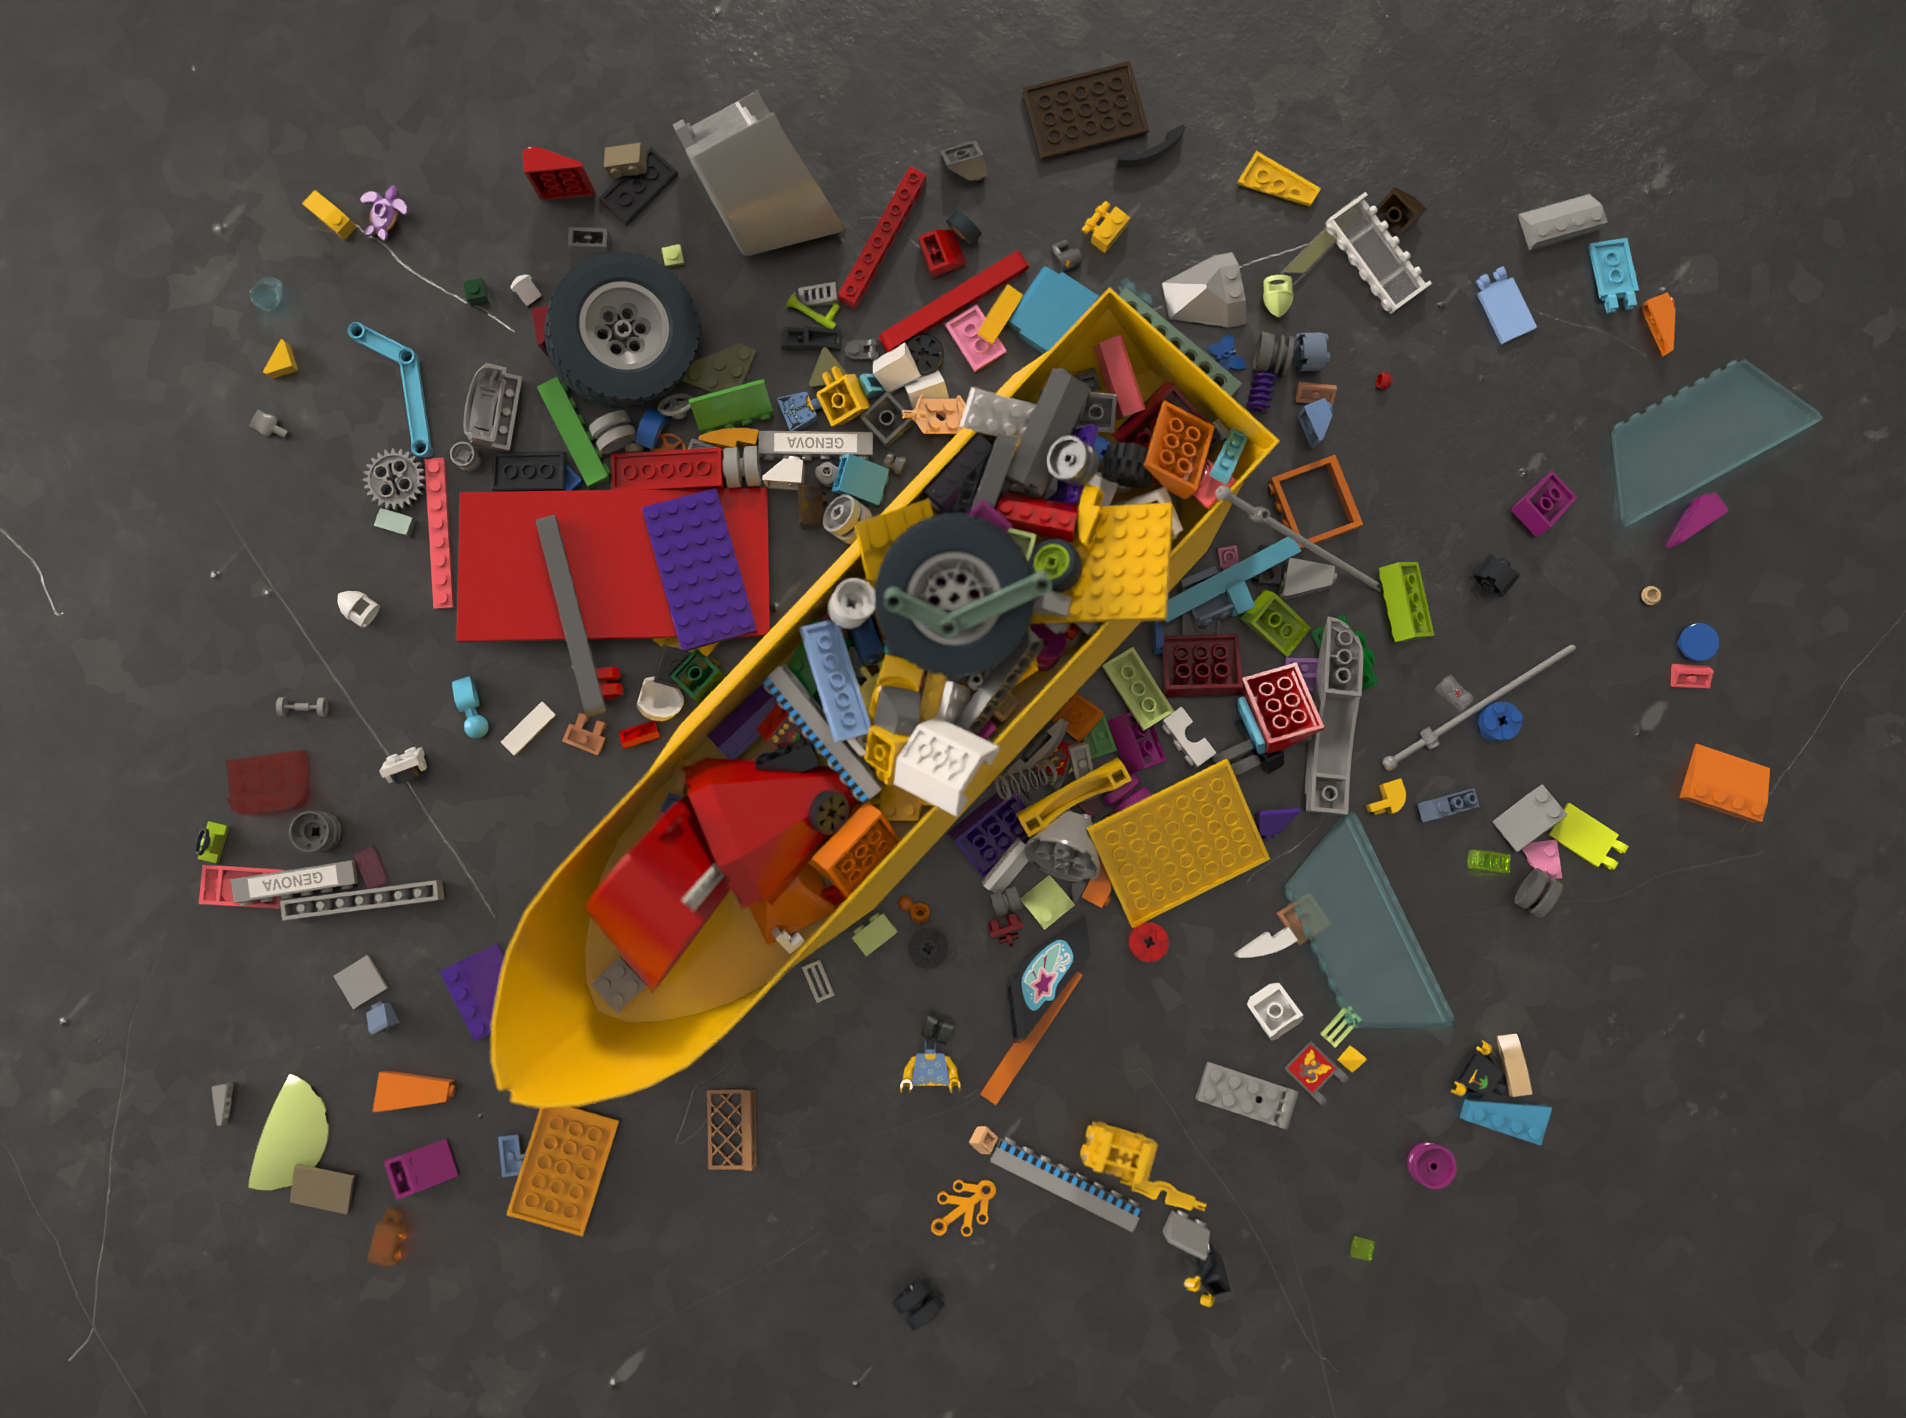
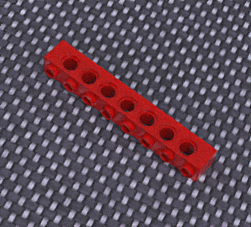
M909 166L839 291V302L856 310L926 185V174Z

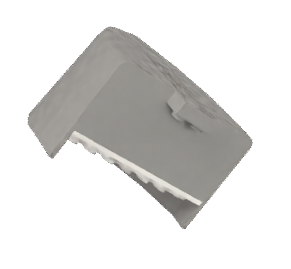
M758 90L692 126L689 122L685 124L683 119L673 124L688 158L743 255L750 256L846 231L834 209L787 138L774 112L770 113Z

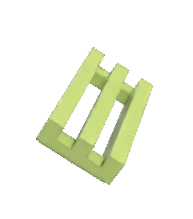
M1345 1005L1320 1035L1336 1048L1361 1018ZM1346 1012H1348L1349 1015L1339 1024V1026L1330 1034V1036H1327L1326 1034L1342 1018V1016ZM1353 1017L1354 1020L1345 1028V1030L1336 1038V1040L1333 1041L1332 1039Z

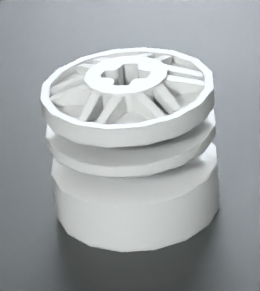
M852 578L845 580L838 586L828 602L830 618L842 628L852 629L859 627L875 608L874 589L861 579Z

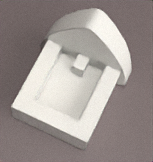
M521 275L515 278L511 289L513 292L516 291L525 305L528 306L542 295L531 281L530 275Z

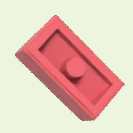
M1672 664L1671 686L1710 689L1714 671L1710 666Z

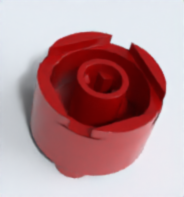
M1145 922L1137 925L1130 931L1128 946L1131 953L1137 959L1145 962H1154L1160 960L1166 954L1169 939L1166 931L1161 926ZM1149 937H1151L1150 940L1153 941L1152 945H1148L1147 948L1146 943H1144V939H1148Z

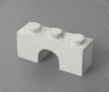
M1180 707L1161 721L1163 724L1161 727L1167 735L1173 737L1175 747L1185 753L1186 756L1184 758L1190 766L1194 765L1196 768L1216 754L1206 738L1196 743L1187 740L1185 729L1193 721L1185 710Z

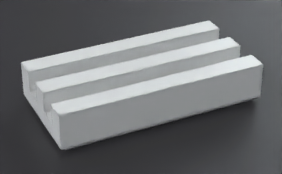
M820 959L802 967L816 1003L835 995ZM815 965H818L824 982L827 986V989L829 991V994L827 995L820 981L818 973L815 969ZM808 968H811L821 991L822 997L820 998L807 970Z

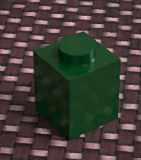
M482 278L463 281L466 300L471 306L490 303L488 287Z

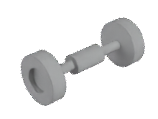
M279 697L276 702V713L279 717L287 716L288 709H295V711L317 709L319 717H326L329 705L327 698H318L317 705H310V703L288 705L286 697Z

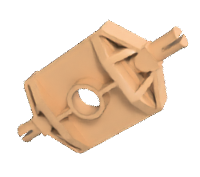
M921 395L917 400L914 410L902 411V418H913V421L917 423L924 434H958L962 429L960 422L966 403L960 395L956 399L923 398V395ZM936 414H940L943 417L944 421H940L938 418H936Z

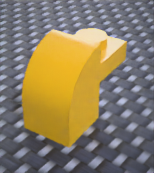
M1396 779L1379 785L1383 800L1366 805L1367 812H1374L1375 815L1386 812L1385 808H1387L1388 814L1399 811L1406 800V791L1402 779Z

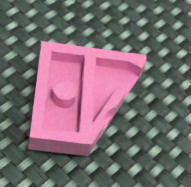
M1557 840L1531 842L1521 849L1528 858L1527 860L1534 869L1540 868L1546 872L1548 879L1552 877L1555 879L1562 878Z

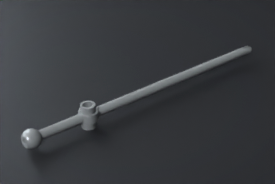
M1223 485L1216 490L1218 500H1228L1246 511L1249 519L1253 522L1266 523L1373 589L1382 591L1379 588H1383L1382 584L1271 518L1269 510L1264 507L1251 506L1233 495L1228 486Z
M1575 645L1567 646L1435 731H1432L1430 727L1420 732L1422 738L1393 757H1385L1382 765L1387 771H1392L1397 767L1398 762L1425 745L1429 749L1440 744L1437 740L1439 736L1574 652L1576 649Z

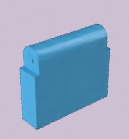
M1043 267L1019 301L1006 324L1019 333L1021 340L1044 354L1098 300L1099 296L1063 272L1058 274L1048 267Z

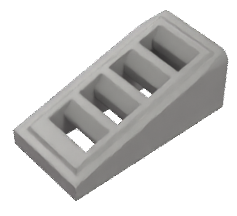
M835 282L798 288L799 300L807 307L838 304ZM829 290L831 292V297H827V291ZM819 291H823V298L821 299ZM808 292L809 301H805L804 293ZM812 292H816V300L812 299Z
M233 1082L212 1086L217 1126L229 1123Z

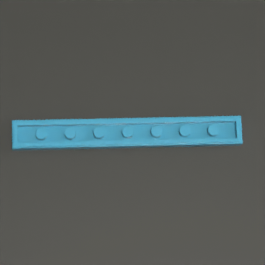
M1286 537L1168 600L1167 620L1165 622L1168 623L1226 592L1227 586L1240 580L1247 581L1300 553V547L1296 541Z

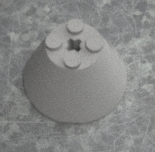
M1070 809L1066 810L1026 843L1024 849L1025 856L1031 863L1033 861L1040 866L1039 870L1055 878L1083 883L1084 879L1095 880L1100 872V863L1096 847L1086 829L1093 825L1091 816L1087 814L1080 815Z

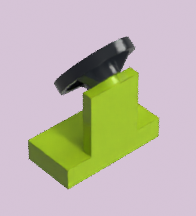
M208 821L206 828L201 829L196 840L195 853L198 855L197 859L219 864L229 826Z

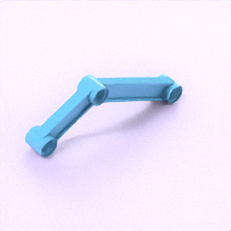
M359 322L350 324L348 334L354 341L400 364L412 443L411 450L422 460L430 459L433 455V448L431 446L419 356L412 349L387 338ZM362 330V334L356 336L357 331ZM412 355V359L405 362L406 357ZM422 446H426V450L423 453H419V449Z

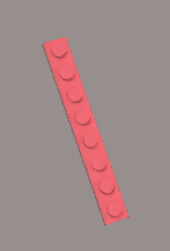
M445 458L425 459L433 608L435 610L455 608L446 460Z

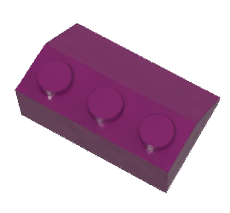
M1131 712L1107 721L1117 750L1129 775L1167 761L1154 725L1143 731Z

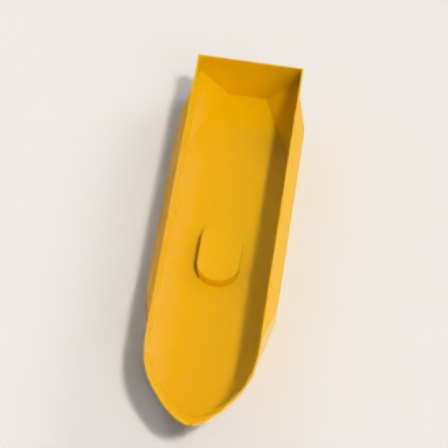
M1110 287L1049 351L1015 373L996 393L1037 405L1039 388H1045L1053 368L1058 370L1063 368L1069 371L1070 375L1078 379L1076 372L1095 368L1098 374L1100 390L1093 392L1108 393L1093 347L1100 342L1122 335L1143 402L1167 380L1177 387L1197 411L1208 420L1209 424H1212L1219 418L1229 432L1233 428L1248 437L1231 475L1237 481L1230 488L1233 495L1237 496L1243 483L1279 443V440ZM1115 415L1114 432H1115L1130 416H1127V417H1125V418H1123V419L1117 420L1116 415ZM962 428L880 515L925 501L927 497L923 494L979 433L987 441L989 439L996 441L997 436ZM1097 432V435L1110 443H1118L1111 436L1112 432ZM1224 442L1207 454L1206 457L1213 463H1215ZM1104 459L1102 460L1101 464L1098 466V469H1097V472H1096V473H1100V472H1101V468H1102V466H1103ZM1151 484V486L1145 488H1133L1126 493H1115L1111 504L1129 500L1156 490L1162 484ZM1191 496L1186 500L1182 498L1181 525L1183 530L1177 534V538L1171 540L1168 594L1207 552L1232 505L1228 500H1218L1208 510ZM939 510L935 513L936 515H943ZM857 539L675 731L644 778L564 861L526 909L506 953L491 1023V1061L498 1089L500 1091L504 1089L510 1090L512 1092L510 1101L513 1103L538 1108L579 1106L629 1094L649 1087L690 1065L726 1034L794 966L873 911L1143 621L1100 622L1099 624L1102 626L1095 634L1090 633L1088 636L1084 633L1078 646H1073L1072 648L1066 646V650L1054 668L1048 671H1036L1016 684L1010 692L1022 703L1003 725L999 723L998 729L987 740L1000 747V750L990 766L983 762L981 763L964 790L963 795L968 801L959 816L956 817L935 805L922 806L920 822H889L902 841L846 901L836 905L838 910L835 913L796 931L804 939L798 950L789 954L778 941L767 945L750 907L747 906L741 909L736 895H733L730 890L653 994L646 987L619 1013H616L591 984L620 957L623 958V956L586 911V902L625 855L658 822L657 812L661 811L668 793L673 794L676 790L679 778L675 772L677 765L684 759L690 760L693 764L705 759V757L728 759L710 740L708 735L763 683L762 680L783 663L788 665L802 641L799 629L803 626L811 625L814 619L819 621L828 611V602L832 594L841 583L852 578L863 581L867 579ZM877 665L866 666L872 676L879 672ZM762 737L739 760L755 761L759 755L763 753L769 754L776 751L777 748ZM818 753L819 766H829L828 760L824 755ZM685 765V766H682V768H681V771H682V772H684V769H683V768L687 767L686 765ZM685 782L683 792L685 795H688L689 788ZM881 791L872 798H880ZM677 792V793L675 794V795H677V796H679V797H682V793H681V792ZM873 806L880 811L879 806ZM821 874L826 887L833 885L829 879Z

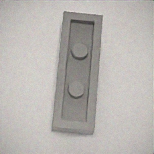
M1087 742L1068 746L1074 779L1076 781L1093 771L1089 745ZM1099 794L1087 798L1081 802L1099 798Z

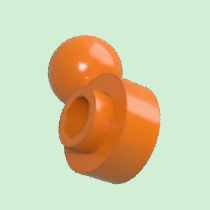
M902 896L898 900L899 909L910 911L911 919L914 922L925 923L929 919L930 909L926 904H913L909 896Z

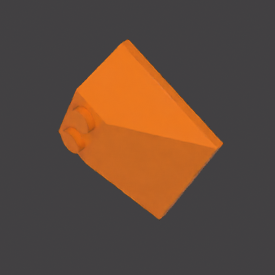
M806 864L773 905H770L764 899L749 905L767 945L777 941L771 933L775 927L781 932L785 930L790 935L838 910L836 906L821 897L822 890L827 887L820 872L811 864Z

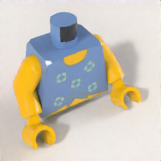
M924 1041L925 1052H917V1055L911 1057L904 1068L900 1091L902 1092L903 1087H908L910 1094L912 1086H949L950 1092L953 1093L952 1087L958 1086L960 1092L961 1084L958 1078L957 1067L951 1058L945 1056L944 1052H936V1041Z

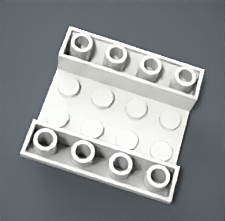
M938 717L932 718L917 726L899 754L896 762L894 784L958 817L968 801L963 795L964 790L982 762L989 766L991 765L1000 747Z

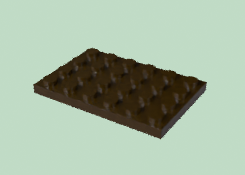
M1130 61L1022 88L1041 160L1149 133L1148 123Z

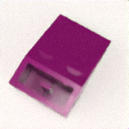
M447 1138L384 1161L396 1200L459 1176Z

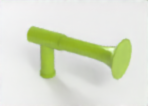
M796 292L792 294L785 309L788 307L796 308L828 329L836 327L837 324L832 320L841 308L838 304L833 303L832 308L825 317L801 303L796 298Z

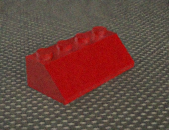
M1006 492L1000 498L996 509L1013 525L1011 529L1052 539L1059 538L1068 542H1074L1079 525V506Z

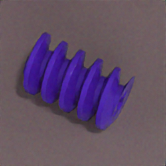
M1257 372L1253 375L1254 381L1251 383L1252 389L1249 391V403L1246 405L1249 411L1267 414V411L1264 409L1271 407L1266 401H1272L1268 394L1274 393L1269 388L1276 386L1274 382H1271V380L1277 379L1276 375L1268 372Z

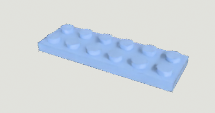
M833 620L801 627L799 629L834 742L837 743L867 735L871 724L840 626L835 624Z

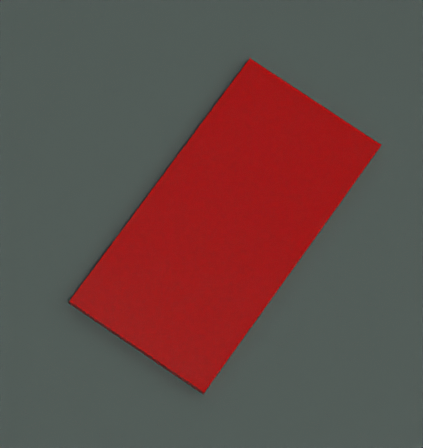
M768 487L716 488L757 632L741 637L765 636L770 631ZM714 488L460 492L457 642L566 640L536 524V519L554 514L559 524L588 640L678 638L642 507Z

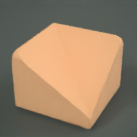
M978 1126L969 1144L980 1154H991L998 1137L987 1126Z

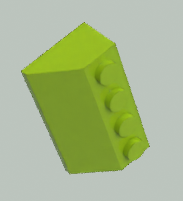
M1397 562L1379 568V578L1383 585V596L1387 603V614L1391 622V632L1395 642H1405L1434 636L1418 562Z

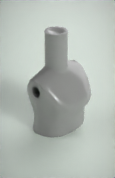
M259 409L249 427L256 429L267 437L274 432L285 438L288 431L277 426L278 419L276 417L266 414Z

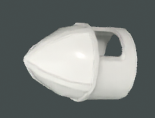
M345 591L338 594V605L341 613L346 619L353 621L362 628H366L379 612L380 605L368 598L364 593Z

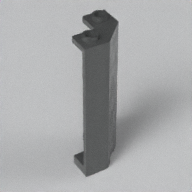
M1053 368L1005 475L1006 481L1023 487L1025 493L1036 498L1044 499L1054 477L1047 466V455L1051 446L1060 438L1073 435L1091 395L1089 386L1070 375L1069 371L1063 368H1059V370Z

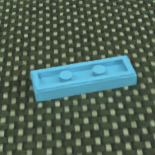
M1245 696L1238 698V711L1257 753H1265L1264 738Z

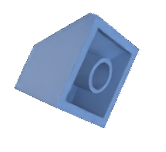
M1325 398L1304 406L1297 415L1312 450L1323 440L1333 415V408Z

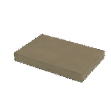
M296 1164L294 1167L290 1202L348 1214L350 1212L355 1176Z

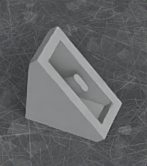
M1053 591L1046 595H1039L1034 598L1033 615L1068 617L1072 598Z

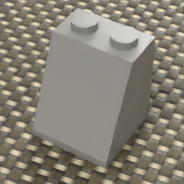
M1289 558L1282 566V584L1279 586L1277 596L1285 601L1325 591L1332 583L1336 582L1337 572H1335V566Z

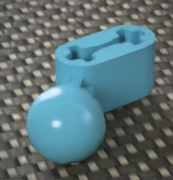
M468 676L453 681L452 687L455 704L459 712L464 711L467 717L464 723L466 734L474 739L484 737L488 732L489 725L483 716L478 715L475 708L479 706V699L473 677Z

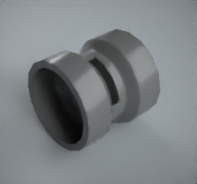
M889 451L883 467L893 470L895 474L901 475L907 457H899Z

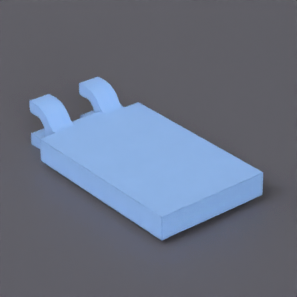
M1504 266L1498 268L1493 273L1494 278L1497 280L1496 282L1490 284L1487 274L1476 280L1477 285L1481 289L1477 296L1501 345L1537 328L1513 277L1507 279Z

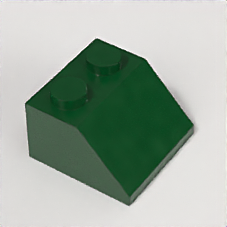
M695 649L670 677L696 702L701 704L725 679L726 675L698 649Z

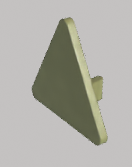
M826 347L822 348L809 385L811 387L826 385L822 377L825 372H828L835 382L836 380L831 370L834 366L840 369L843 376L847 374Z

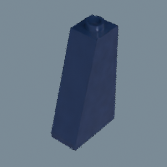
M870 616L859 627L846 628L863 667L874 666L882 661L883 649Z

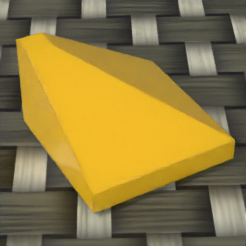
M1349 1045L1337 1060L1353 1073L1367 1059Z

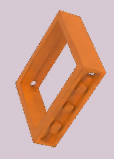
M1336 455L1275 476L1270 479L1268 484L1269 492L1271 495H1274L1276 500L1275 508L1282 515V524L1300 535L1280 482L1326 465L1349 524L1307 539L1314 544L1359 529L1363 525ZM1297 543L1301 550L1305 548L1301 544Z

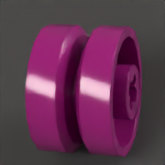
M1032 624L1030 630L1044 644L1036 657L1038 671H1048L1054 668L1066 650L1067 640L1065 634L1060 633L1057 636L1044 624Z
M1136 773L1130 776L1131 781L1115 790H1111L1102 798L1107 806H1112L1118 801L1120 802L1113 809V814L1152 795L1147 787H1141L1136 792L1133 790L1141 783V779Z
M1434 1142L1417 1144L1410 1150L1407 1157V1168L1410 1175L1417 1182L1430 1189H1441L1448 1186L1456 1175L1457 1163L1453 1154L1448 1149Z

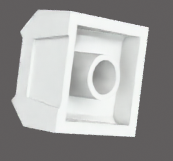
M1280 983L1267 985L1248 1000L1247 1006L1271 1041L1278 1039L1295 1026H1298L1303 1020V1014Z

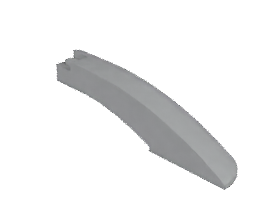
M1333 617L1326 618L1312 698L1314 703H1318L1317 711L1325 728L1312 735V740L1307 744L1304 794H1307L1306 812L1326 816L1348 815L1352 748L1359 701L1362 696L1363 648L1358 636H1355L1349 628L1350 626Z

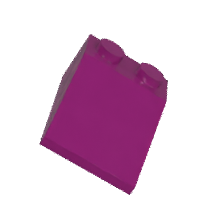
M1551 470L1513 506L1511 511L1535 537H1538L1550 529L1578 497Z
M1716 492L1710 495L1705 493L1689 503L1691 506L1681 516L1666 544L1667 549L1682 543L1729 511Z

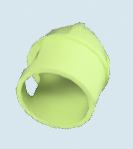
M1274 275L1265 278L1263 281V300L1271 314L1281 317L1288 311L1293 301L1292 278L1287 275ZM1283 280L1285 282L1284 284H1270L1271 281Z

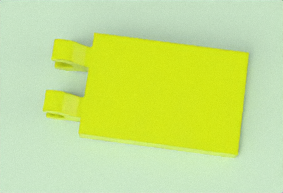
M1567 803L1563 809L1567 816L1563 821L1551 828L1547 836L1557 840L1558 843L1595 867L1603 864L1610 870L1615 869L1618 862L1607 857L1606 854L1610 848H1613L1620 854L1622 852L1625 853L1628 846L1616 840L1619 834L1571 803Z

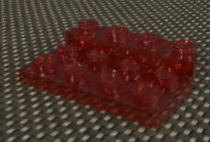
M305 750L226 760L230 798H227V801L234 812L242 815H254L294 810L299 808L307 795L309 796L310 790Z

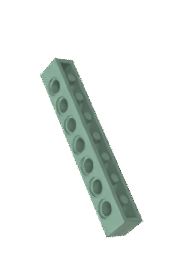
M1127 287L1123 289L1119 296L1175 345L1186 357L1191 358L1198 368L1204 369L1208 377L1213 381L1220 382L1221 388L1229 396L1236 392L1242 384L1239 380Z

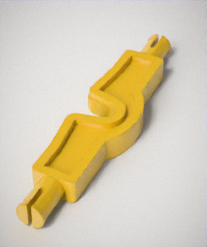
M1125 1177L1120 1179V1183L1131 1186L1132 1191L1143 1194L1153 1200L1157 1199L1160 1191L1165 1190L1166 1204L1190 1211L1192 1208L1205 1211L1206 1203L1196 1201L1194 1196L1176 1190L1168 1182L1147 1181V1184L1141 1183L1140 1185L1133 1183L1132 1179L1128 1180Z

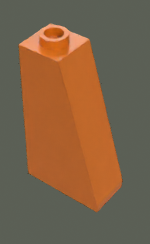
M387 1070L381 1071L378 1077L373 1112L447 1102L455 1095L456 1086L454 1085V1080Z

